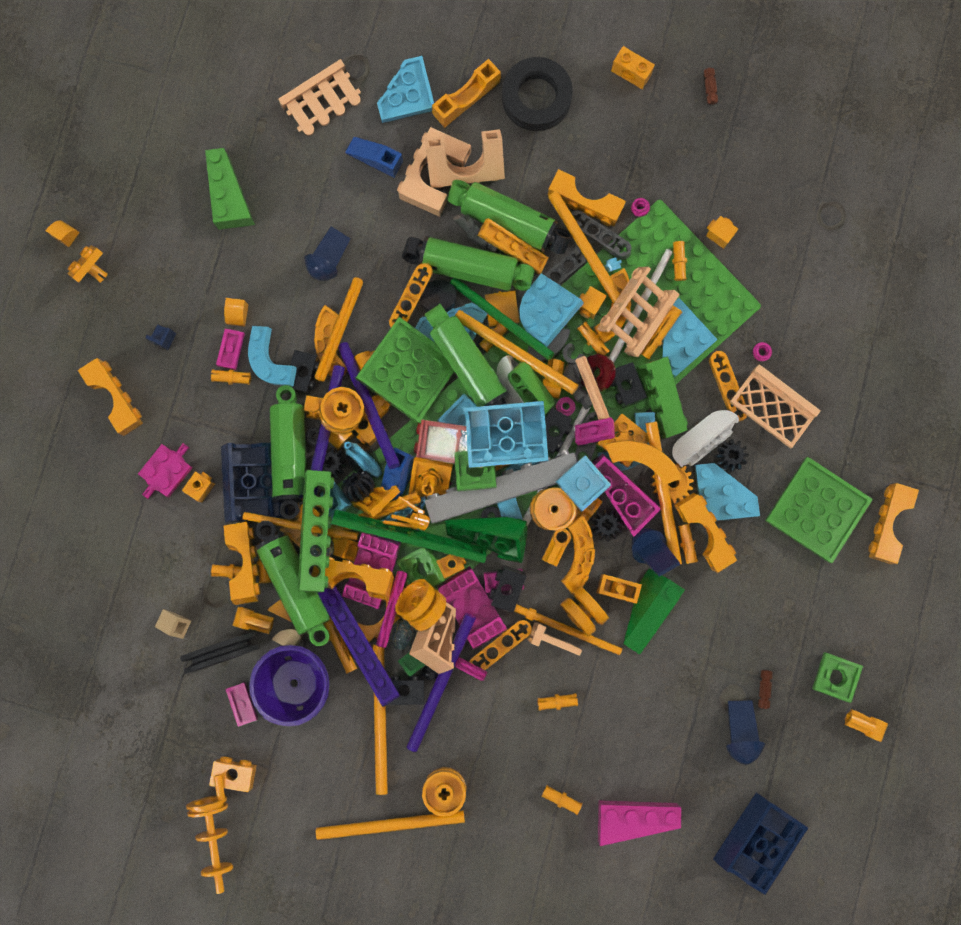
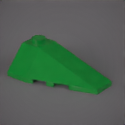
M510 517L446 520L445 525L448 536L465 543H475L485 547L486 552L491 550L498 553L497 557L522 563L528 535L527 521Z
M648 568L639 584H642L637 604L633 603L623 642L624 645L639 655L685 591V589L664 576L659 577L650 568Z

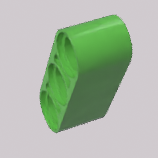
M520 362L508 374L507 377L510 384L524 403L544 401L545 415L554 406L553 397L529 364Z

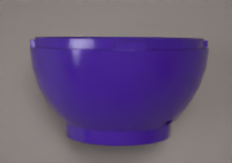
M294 645L279 646L263 655L252 670L249 684L252 702L260 715L267 721L282 726L300 725L315 717L323 708L328 698L330 686L329 674L321 659L312 651ZM287 656L292 657V659L286 660L285 658ZM293 679H296L298 681V685L296 687L292 686L291 681ZM303 705L302 710H297V707Z

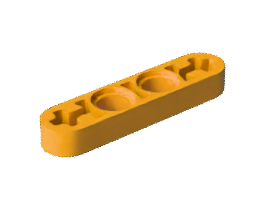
M421 263L415 268L390 317V327L395 323L393 319H397L401 313L405 314L402 319L408 323L433 274V269L428 263ZM419 268H427L426 272L429 274L424 275L421 281L414 279V277L418 279L421 275ZM415 283L420 286L418 294H413L410 291L411 284ZM404 300L411 302L412 307L410 310L406 311L402 308L401 304Z
M716 351L710 356L709 364L727 410L734 413L737 409L735 406L731 407V400L728 399L727 392L729 390L737 392L739 385L727 355L723 351ZM716 356H718V358L723 359L720 362L721 367L723 368L724 366H726L725 369H722L719 372L717 371V369L720 368V365L718 362H714ZM721 373L729 374L730 381L727 383L722 382L720 379ZM740 395L736 401H739L741 405H746L743 396ZM744 413L741 414V418L739 415H737L739 417V422L746 419L747 415Z
M525 620L516 622L473 656L469 662L472 664L474 660L479 662L482 659L480 655L483 653L485 659L490 662L486 665L484 661L480 665L481 669L486 670L531 634L532 627L530 623ZM519 624H527V633L524 634L523 632H521L520 634H518L517 636H519L520 639L517 641L515 635H513L510 631L514 629V631L517 632L520 629L518 626ZM506 635L513 638V644L508 647L502 643V638ZM491 647L496 648L498 651V655L494 659L487 656V650Z

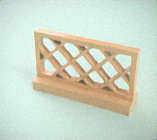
M760 364L751 371L748 378L730 401L732 405L790 449L793 448L812 420L821 411ZM752 379L759 383L760 390L750 391L749 383ZM764 392L773 393L775 402H766ZM760 393L762 403L752 404L751 394ZM747 394L749 405H741L736 400L740 395ZM786 403L789 405L790 413L781 414L779 404ZM776 404L777 415L768 416L766 405ZM762 406L764 416L757 417L754 414L753 407ZM795 415H802L807 419L803 425L796 426ZM791 416L792 426L783 427L782 417ZM778 417L779 428L773 429L769 426L768 419ZM793 429L794 438L791 442L785 438L784 430Z
M534 622L531 634L527 639L531 644L539 647L541 640L580 656L582 652L580 648L544 633L546 627Z

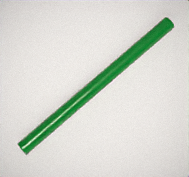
M453 278L450 281L456 290L548 361L554 356L553 351L459 279Z

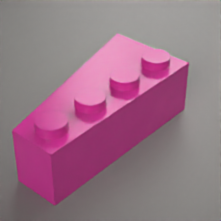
M602 453L593 464L611 484L604 492L633 537H635L661 508Z
M599 800L598 842L600 846L681 828V807L678 803Z

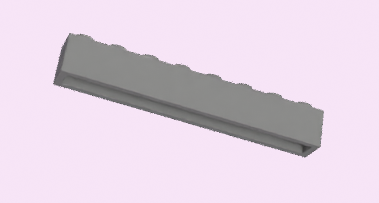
M569 451L557 454L558 458L551 460L548 457L549 461H542L533 466L532 463L520 466L521 470L515 472L513 469L502 472V476L496 477L497 488L458 492L457 487L446 490L447 494L439 496V493L429 495L427 496L428 500H425L431 523L435 524L556 485L555 481L577 463L574 452L569 454Z

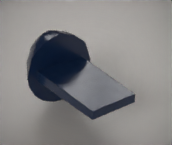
M331 226L314 253L308 254L304 258L308 273L314 279L320 281H328L337 277L338 271L336 267L351 238Z
M642 528L633 537L632 554L634 559L639 563L647 564L659 577L680 565L678 559L666 546V537L660 531Z
M728 701L731 744H728L726 747L729 754L737 762L744 765L751 764L759 758L765 747V743L759 741L753 702Z

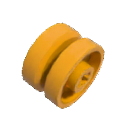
M338 387L330 390L325 394L320 405L319 417L322 425L333 434L344 435L351 433L357 428L363 417V401L358 393L350 388Z
M552 487L541 490L533 496L529 512L532 521L538 527L544 530L559 531L567 528L573 522L577 506L561 488ZM553 505H554L553 510L555 511L554 513L551 511V507H552Z
M418 579L402 591L397 599L395 609L397 614L404 620H407L412 627L423 631L433 626L441 618L445 611L446 598L425 579Z
M580 586L573 592L574 598L579 603L578 605L570 598H566L560 605L567 613L569 619L589 637L596 631V626L590 619L592 618L597 624L603 625L609 617L593 597Z
M441 767L431 772L423 786L422 798L425 806L437 816L447 817L458 812L466 798V784L461 774L447 767ZM443 788H446L448 793L443 794L441 791Z

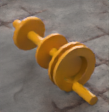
M222 774L214 776L217 796L201 798L186 805V809L189 810L187 812L188 817L205 816L207 831L197 834L195 839L198 842H209L212 865L202 869L201 876H214L217 894L225 892L222 874L233 869L232 863H220L217 839L227 835L228 830L227 828L215 829L213 814L228 808Z

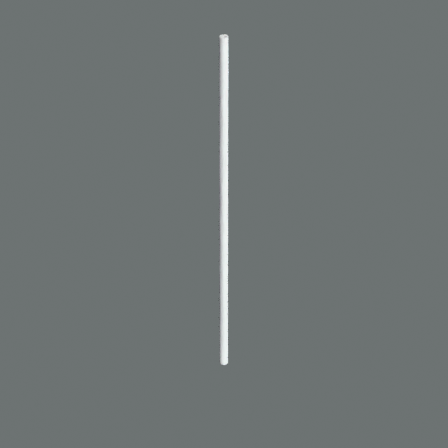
M669 249L665 250L650 279L654 284L659 280L673 253ZM646 287L641 297L647 301L652 291ZM637 304L632 314L638 318L643 308ZM628 321L623 331L629 335L634 325ZM620 337L609 356L613 363H615L625 344ZM584 407L581 408L558 454L568 451L575 438V425L583 423L590 408L587 410ZM530 506L523 518L524 521H527V526L532 519L529 512Z

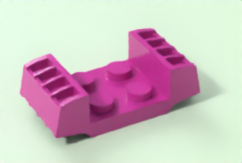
M362 532L357 545L359 549L354 565L367 564L378 570L379 568L389 569L393 573L402 542ZM349 578V581L345 584L343 597L377 609L381 608L383 600L370 597L366 591V584L363 581Z
M470 566L437 585L439 592L446 598V602L456 609L455 618L459 625L465 613L476 617L467 638L473 649L478 648L508 630L495 607L491 606L490 599Z

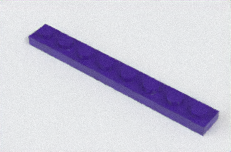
M335 586L333 589L324 588V592H317L381 706L384 707L400 697L337 587Z

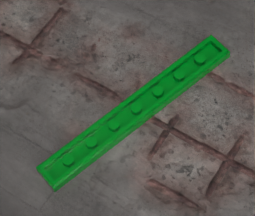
M337 509L334 510L331 522L333 525L485 563L487 557L485 547L411 528L383 524V521Z

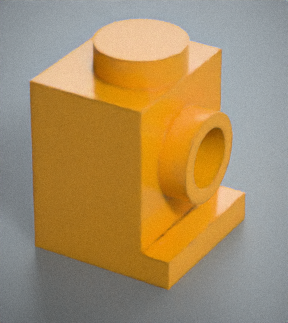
M306 395L304 405L306 418L320 420L319 412L323 398Z
M451 554L436 561L444 579L465 569L464 564H466L464 558ZM449 561H455L456 565L454 568L448 566Z

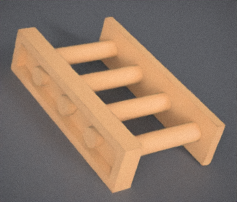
M638 267L633 271L631 279L607 315L601 319L600 325L597 328L601 332H609L611 330L627 343L624 352L628 356L639 357L680 295L675 290L662 291L646 277L651 270L649 267ZM641 283L658 297L653 307L636 293ZM631 299L648 312L644 322H641L625 308ZM620 315H623L637 327V332L633 338L615 324Z

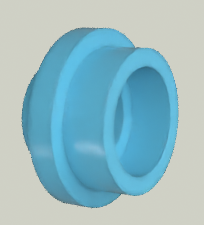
M617 258L606 260V265L603 266L607 272L621 268L620 263L622 261H617Z

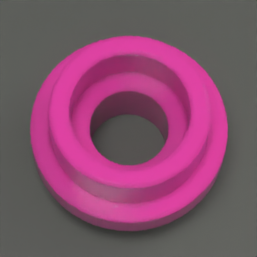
M637 198L631 205L632 213L638 217L645 216L650 210V204L644 198Z
M758 343L753 348V356L758 361H766L772 355V349L767 343ZM760 349L764 350V355L759 354Z
M563 397L558 400L556 410L566 416H570L575 411V403L571 398ZM564 403H567L569 405V409H563L562 405Z

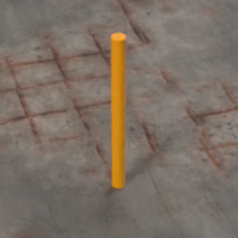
M558 191L553 192L548 196L549 200L614 304L621 293ZM627 305L625 308L631 312L629 306Z
M458 310L455 314L462 325L518 361L529 364L534 371L573 395L577 390L578 384L465 312Z
M657 421L645 423L649 445L662 452ZM654 472L667 547L681 565L682 560L668 484L664 485L660 477Z
M373 644V650L385 669L384 648ZM374 693L376 795L388 794L386 706H381Z
M464 810L447 817L428 814L317 827L316 839L322 840L465 823Z

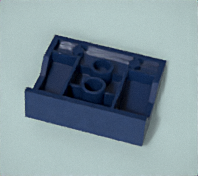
M226 443L222 445L225 523L249 522L242 519L244 512L284 519L280 514L281 503L272 502L271 443Z
M756 792L713 860L728 873L730 871L748 885L766 895L808 830V827Z

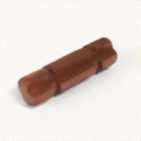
M710 67L704 70V78H706L705 89L706 95H708L706 97L707 103L714 105L718 102V95L716 94L717 85L716 78H714L715 69Z
M770 670L761 671L762 681H760L759 691L761 699L758 702V707L761 709L770 708L769 698H771L772 689L770 679L773 677V672Z

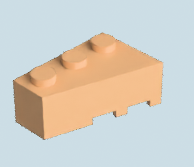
M447 602L444 613L433 626L423 631H417L409 653L438 674L454 669V662H451L452 651H454L452 635L455 633L456 609Z

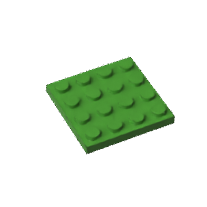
M398 317L355 379L418 424L450 379L454 370L436 343Z
M805 457L765 521L831 564L873 499L811 458Z

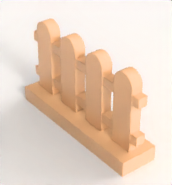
M341 59L279 98V103L283 110L288 108L286 111L287 115H292L298 123L299 127H297L299 133L303 131L305 135L311 136L314 134L313 124L317 121L322 126H327L330 122L328 114L334 111L337 116L344 115V104L348 101L352 106L360 104L359 94H361L359 88L355 90L349 81L350 74L348 72L344 73L345 65ZM336 86H339L345 95L341 100L333 90ZM322 95L330 105L325 110L317 99ZM306 105L314 114V117L308 119L302 110Z

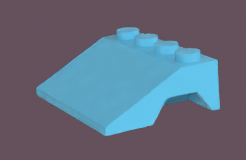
M544 401L464 408L469 468L549 461Z

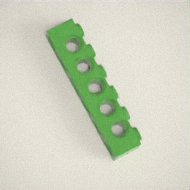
M313 470L305 472L297 591L324 592V588L328 587V576H325V568L329 567V556H326V550L330 548L331 540L330 536H327L328 528H331L332 517L329 516V509H332L333 505L330 489H333L334 477H331V472ZM314 488H321L323 496L317 497L314 494ZM314 507L321 508V517L313 514ZM312 527L320 528L321 535L319 537L312 534ZM312 546L319 548L320 554L318 557L311 555L310 549ZM311 566L318 568L319 574L317 577L309 574Z

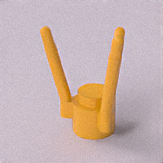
M401 496L398 497L401 502L416 511V513H413L410 518L392 514L391 518L407 523L384 520L383 524L425 531L430 521V517L424 515L425 510L419 509Z

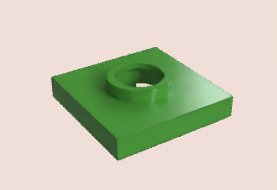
M468 451L454 452L458 492L497 488L495 466H483L481 477H471L469 473Z
M422 547L396 561L400 571L407 573L405 581L407 586L418 579H425L432 586L445 581L431 549ZM421 562L427 572V576H422L418 571V565Z
M824 652L812 689L851 703L863 666ZM833 670H838L842 674V681L839 684H832L829 680Z

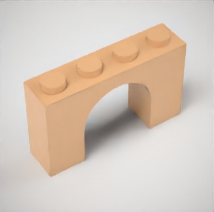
M430 127L428 133H424L421 140L422 145L420 149H416L413 156L415 160L412 165L409 164L405 173L407 176L404 181L400 182L397 191L401 200L440 217L448 201L447 194L428 186L421 179V171L428 163L425 139L443 136L447 159L459 167L465 166L471 154V145Z
M500 129L481 132L482 155L476 163L466 167H459L449 162L446 157L443 136L426 138L425 146L430 186L432 188L451 186L454 180H461L469 184L505 179Z

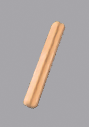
M586 356L577 358L575 362L598 420L610 418Z

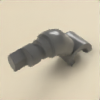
M457 215L453 217V220L465 230L468 239L486 251L508 256L478 236L482 226L476 224L470 216L463 217L462 215Z
M569 343L563 349V357L568 362L563 375L578 384V388L573 394L575 395L574 399L587 410L592 406V402L585 389L582 390L580 372L575 362L577 358L585 355L579 354L577 358L572 359L571 354L575 348L572 343Z

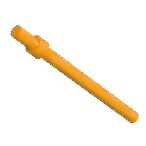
M244 512L242 517L243 520L259 523L270 521L275 526L301 530L302 522ZM312 527L311 532L321 534L319 527ZM335 527L328 528L327 535L341 540L342 538L358 540L359 533Z
M516 604L514 612L526 616L525 618L528 620H536L617 655H620L622 652V648L592 635L588 637L580 630L537 613L535 609H527Z

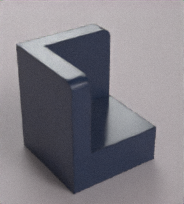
M157 324L152 336L146 335L145 338L151 343L169 350L176 333L168 327L165 328Z

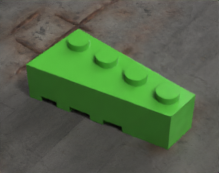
M224 148L205 150L213 223L218 230L255 225L227 152Z
M668 356L636 366L651 411L655 412V421H657L661 438H668L687 431L688 422L685 415H683Z

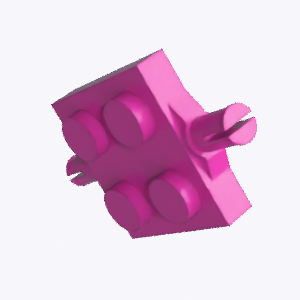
M182 443L175 452L161 444L140 470L138 475L145 479L149 485L142 493L145 498L149 499L155 490L169 498L193 467L186 463L182 457L189 449L187 445Z

